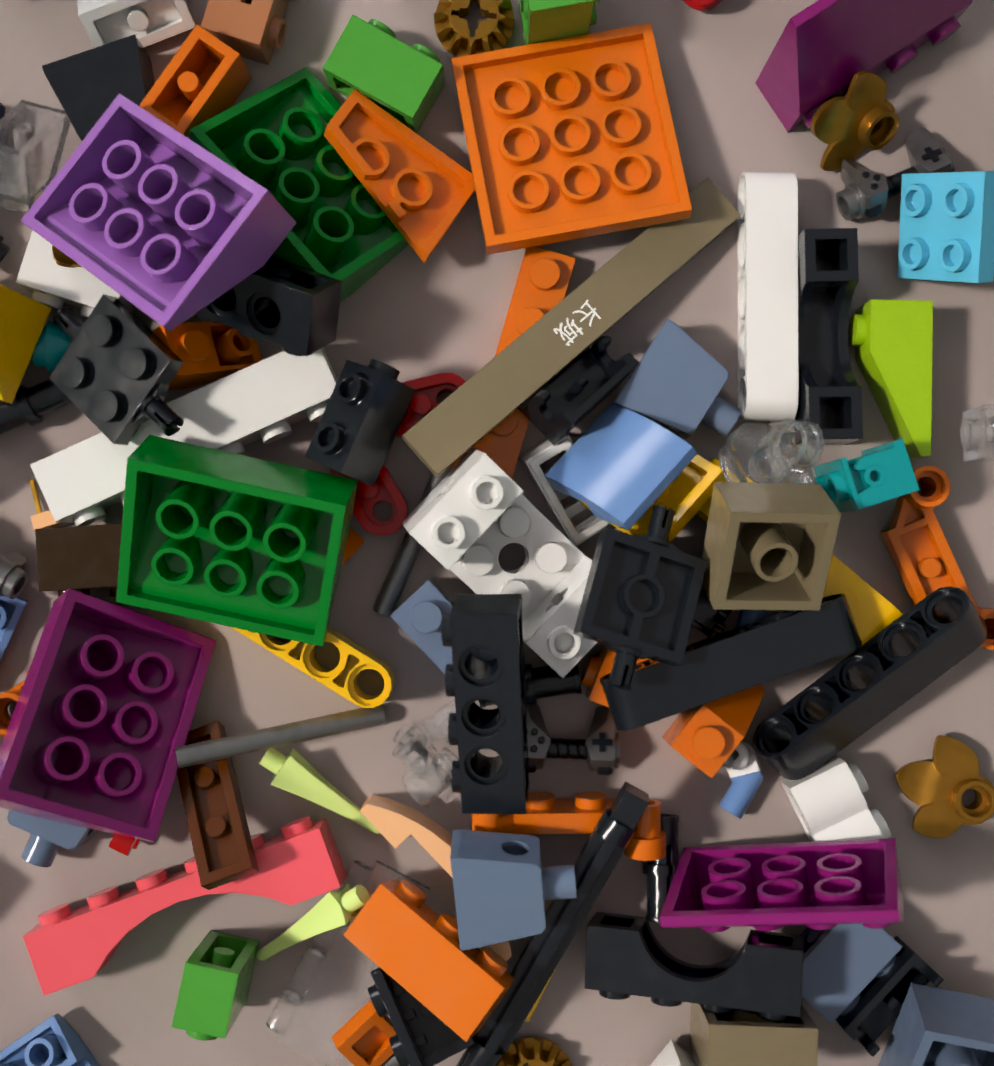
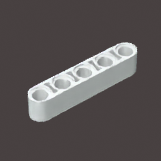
M743 172L739 180L737 211L741 214L737 219L738 409L742 411L740 420L793 421L797 414L799 397L797 176L795 172Z

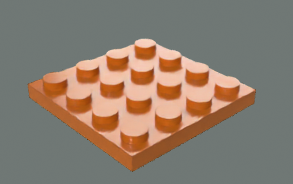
M651 23L451 58L487 255L690 219L692 206Z

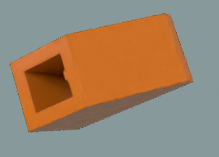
M219 322L181 323L171 331L160 325L152 331L184 362L170 382L168 390L188 389L212 383L262 361L256 339L244 337L239 333L238 329Z

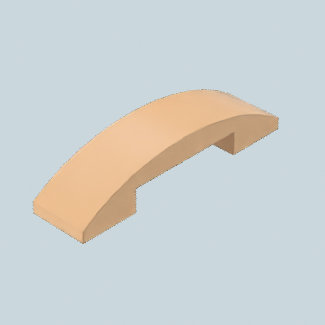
M372 794L364 802L360 812L395 849L412 835L452 877L450 860L451 833L423 813L390 798ZM512 940L488 945L491 950L496 952L506 962L512 957Z

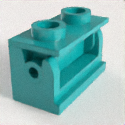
M903 438L861 451V457L848 461L844 457L813 467L816 477L812 478V484H820L840 513L860 510L920 490Z

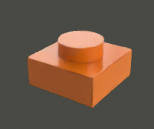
M369 1001L331 1038L337 1050L354 1066H381L394 1054L389 1038L396 1035L391 1020L387 1016L380 1017L373 1003Z

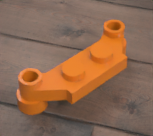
M936 466L915 468L913 471L916 480L922 485L921 495L915 491L898 497L890 528L880 533L913 606L939 588L950 586L963 590L987 625L988 634L980 648L994 650V608H981L975 604L933 512L935 506L942 504L947 499L951 487L950 480L947 474Z
M596 791L579 792L575 794V798H555V795L549 792H529L526 814H472V831L509 834H591L605 809L611 807L614 798H606L604 793ZM649 798V805L637 823L638 829L624 851V855L630 859L654 861L666 856V833L661 830V802Z

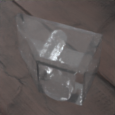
M21 100L0 119V205L5 209L15 212H28L33 205L36 194L43 191L56 176L71 123L65 111Z

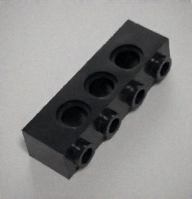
M271 256L263 267L198 311L196 316L206 322H219L238 329L239 333L244 337L263 339L282 346V349L288 354L308 356L336 340L342 281Z
M457 594L451 613L443 614L442 643L444 647H452L453 664L446 665L445 692L447 697H455L456 713L449 714L448 740L449 745H458L459 760H453L452 792L461 793L462 814H526L530 781L522 594ZM485 649L493 653L496 659L482 661L477 659L471 651ZM489 700L497 708L486 710L479 707L475 701ZM490 749L498 753L499 756L487 757L478 750Z

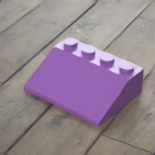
M120 93L21 220V222L168 331L180 325L263 267L296 224V221L267 189Z

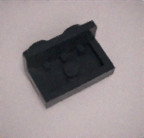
M380 967L370 972L375 984L368 987V992L380 1017L389 1015L396 1035L390 1037L389 1041L400 1066H434L476 1044L473 1037L465 1042Z

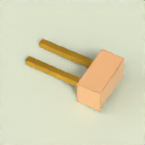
M29 480L37 510L36 515L30 516L34 531L35 529L59 528L68 525L69 523L55 522L50 510L42 512L35 480Z

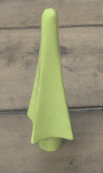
M274 748L266 751L259 764L275 774L270 785L334 811L374 834L380 833L364 817L356 804L325 779L294 748H292L287 757Z
M347 883L338 892L330 890L289 929L259 949L256 954L257 959L264 961L299 942L354 921L361 911L360 908L370 898L367 889L360 884L350 889V885Z

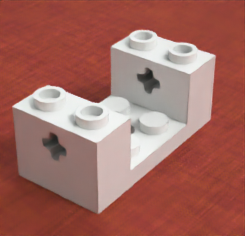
M472 448L407 516L402 524L418 543L447 570L450 569L476 594H522L524 642L555 672L564 678L597 643L596 641L573 634L593 560L585 556L521 494L523 490L487 454ZM509 543H519L525 550V560L515 570L501 568L498 560L501 549Z

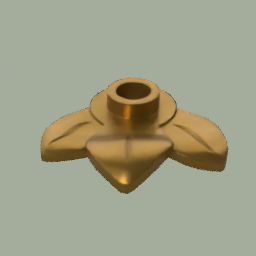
M871 71L857 72L851 80L846 96L834 97L826 101L812 117L811 131L813 135L828 144L821 159V169L825 171L841 170L843 159L854 161L864 149L879 150L894 138L899 127V117L895 113L893 104L886 100L887 85L879 75Z
M938 735L933 746L932 761L920 760L910 762L895 773L897 785L901 792L910 801L920 806L912 824V829L919 834L931 838L949 837L963 824H981L994 814V786L988 779L980 775L978 757L973 750L955 738ZM973 789L975 792L974 802L969 806H964L962 803L963 793Z

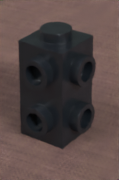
M371 359L368 367L346 360L305 457L374 487L415 390L397 380L400 373L399 370L383 362Z

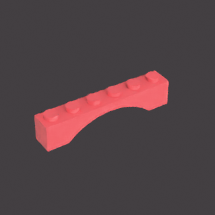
M310 816L295 819L280 827L282 834L266 840L263 839L262 833L251 835L259 872L210 890L201 887L194 856L184 862L185 869L167 875L165 868L158 869L136 879L137 887L119 893L117 886H112L87 897L88 904L71 910L69 903L41 913L38 915L40 923L27 932L23 939L43 995L45 996L94 978L110 961L121 941L134 927L150 915L177 902L208 894L241 893L267 897L292 906L327 893L330 890L333 891L341 888L347 874L327 818L315 822L311 821Z

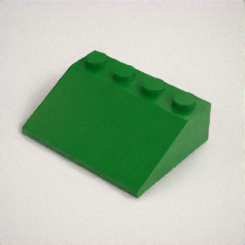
M305 67L191 128L188 138L267 189L296 221V224L272 256L342 281L341 302L358 290L404 250L409 243L325 138L326 126L341 105L308 67Z
M149 435L127 458L116 602L323 647L349 535L358 480Z

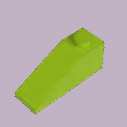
M871 299L856 309V314L851 316L849 322L848 337L850 345H855V360L894 441L903 438L910 460L930 457L933 301Z

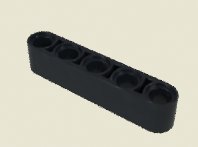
M949 586L932 592L767 717L756 728L753 735V745L756 752L783 778L799 780L809 775L978 649L988 634L985 621L963 590Z
M844 593L823 597L820 611L785 610L686 646L683 662L680 666L673 667L652 659L638 662L635 666L630 686L631 690L618 689L617 686H609L607 681H609L611 673L601 677L600 682L617 730L626 731L846 654L861 647L862 642Z

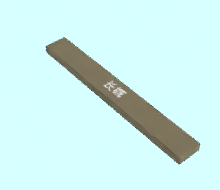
M708 177L689 192L692 206L690 219L649 226L402 435L403 441L436 478L737 221L741 214Z

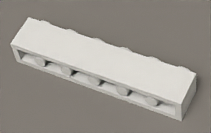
M323 347L308 356H295L282 351L166 403L184 421L183 426H177L180 430L171 436L165 435L163 430L153 420L149 419L139 427L128 445L113 444L101 432L32 463L30 466L55 522H75L76 526H87L106 517L105 508L121 501L124 506L127 458L149 435L244 455L246 451L243 446L261 438L264 444L277 441L292 433L290 425L305 418H309L311 423L320 421L338 379Z

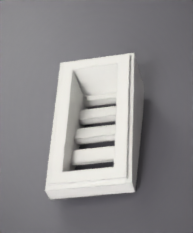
M566 434L555 445L548 439L544 440L521 454L519 459L564 534L577 546L611 524L592 514L578 524L573 525L570 518L585 510L586 507L580 504L577 499L563 508L560 501L569 495L555 489L553 490L544 476L552 467L542 471L539 465L560 452L564 455L573 445L570 436Z

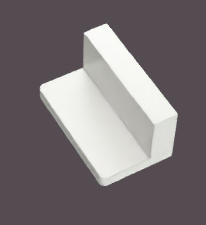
M77 0L78 16L94 48L134 34L142 46L147 47L193 29L196 26L186 0Z

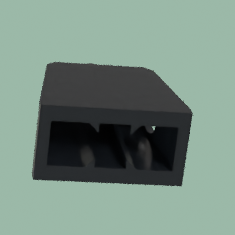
M135 34L42 66L47 80L81 141L87 136L119 93L139 106L155 84L150 56Z

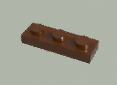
M215 721L190 730L185 745L227 737L225 727L219 721ZM232 757L178 768L177 776L201 887L210 890L259 872Z

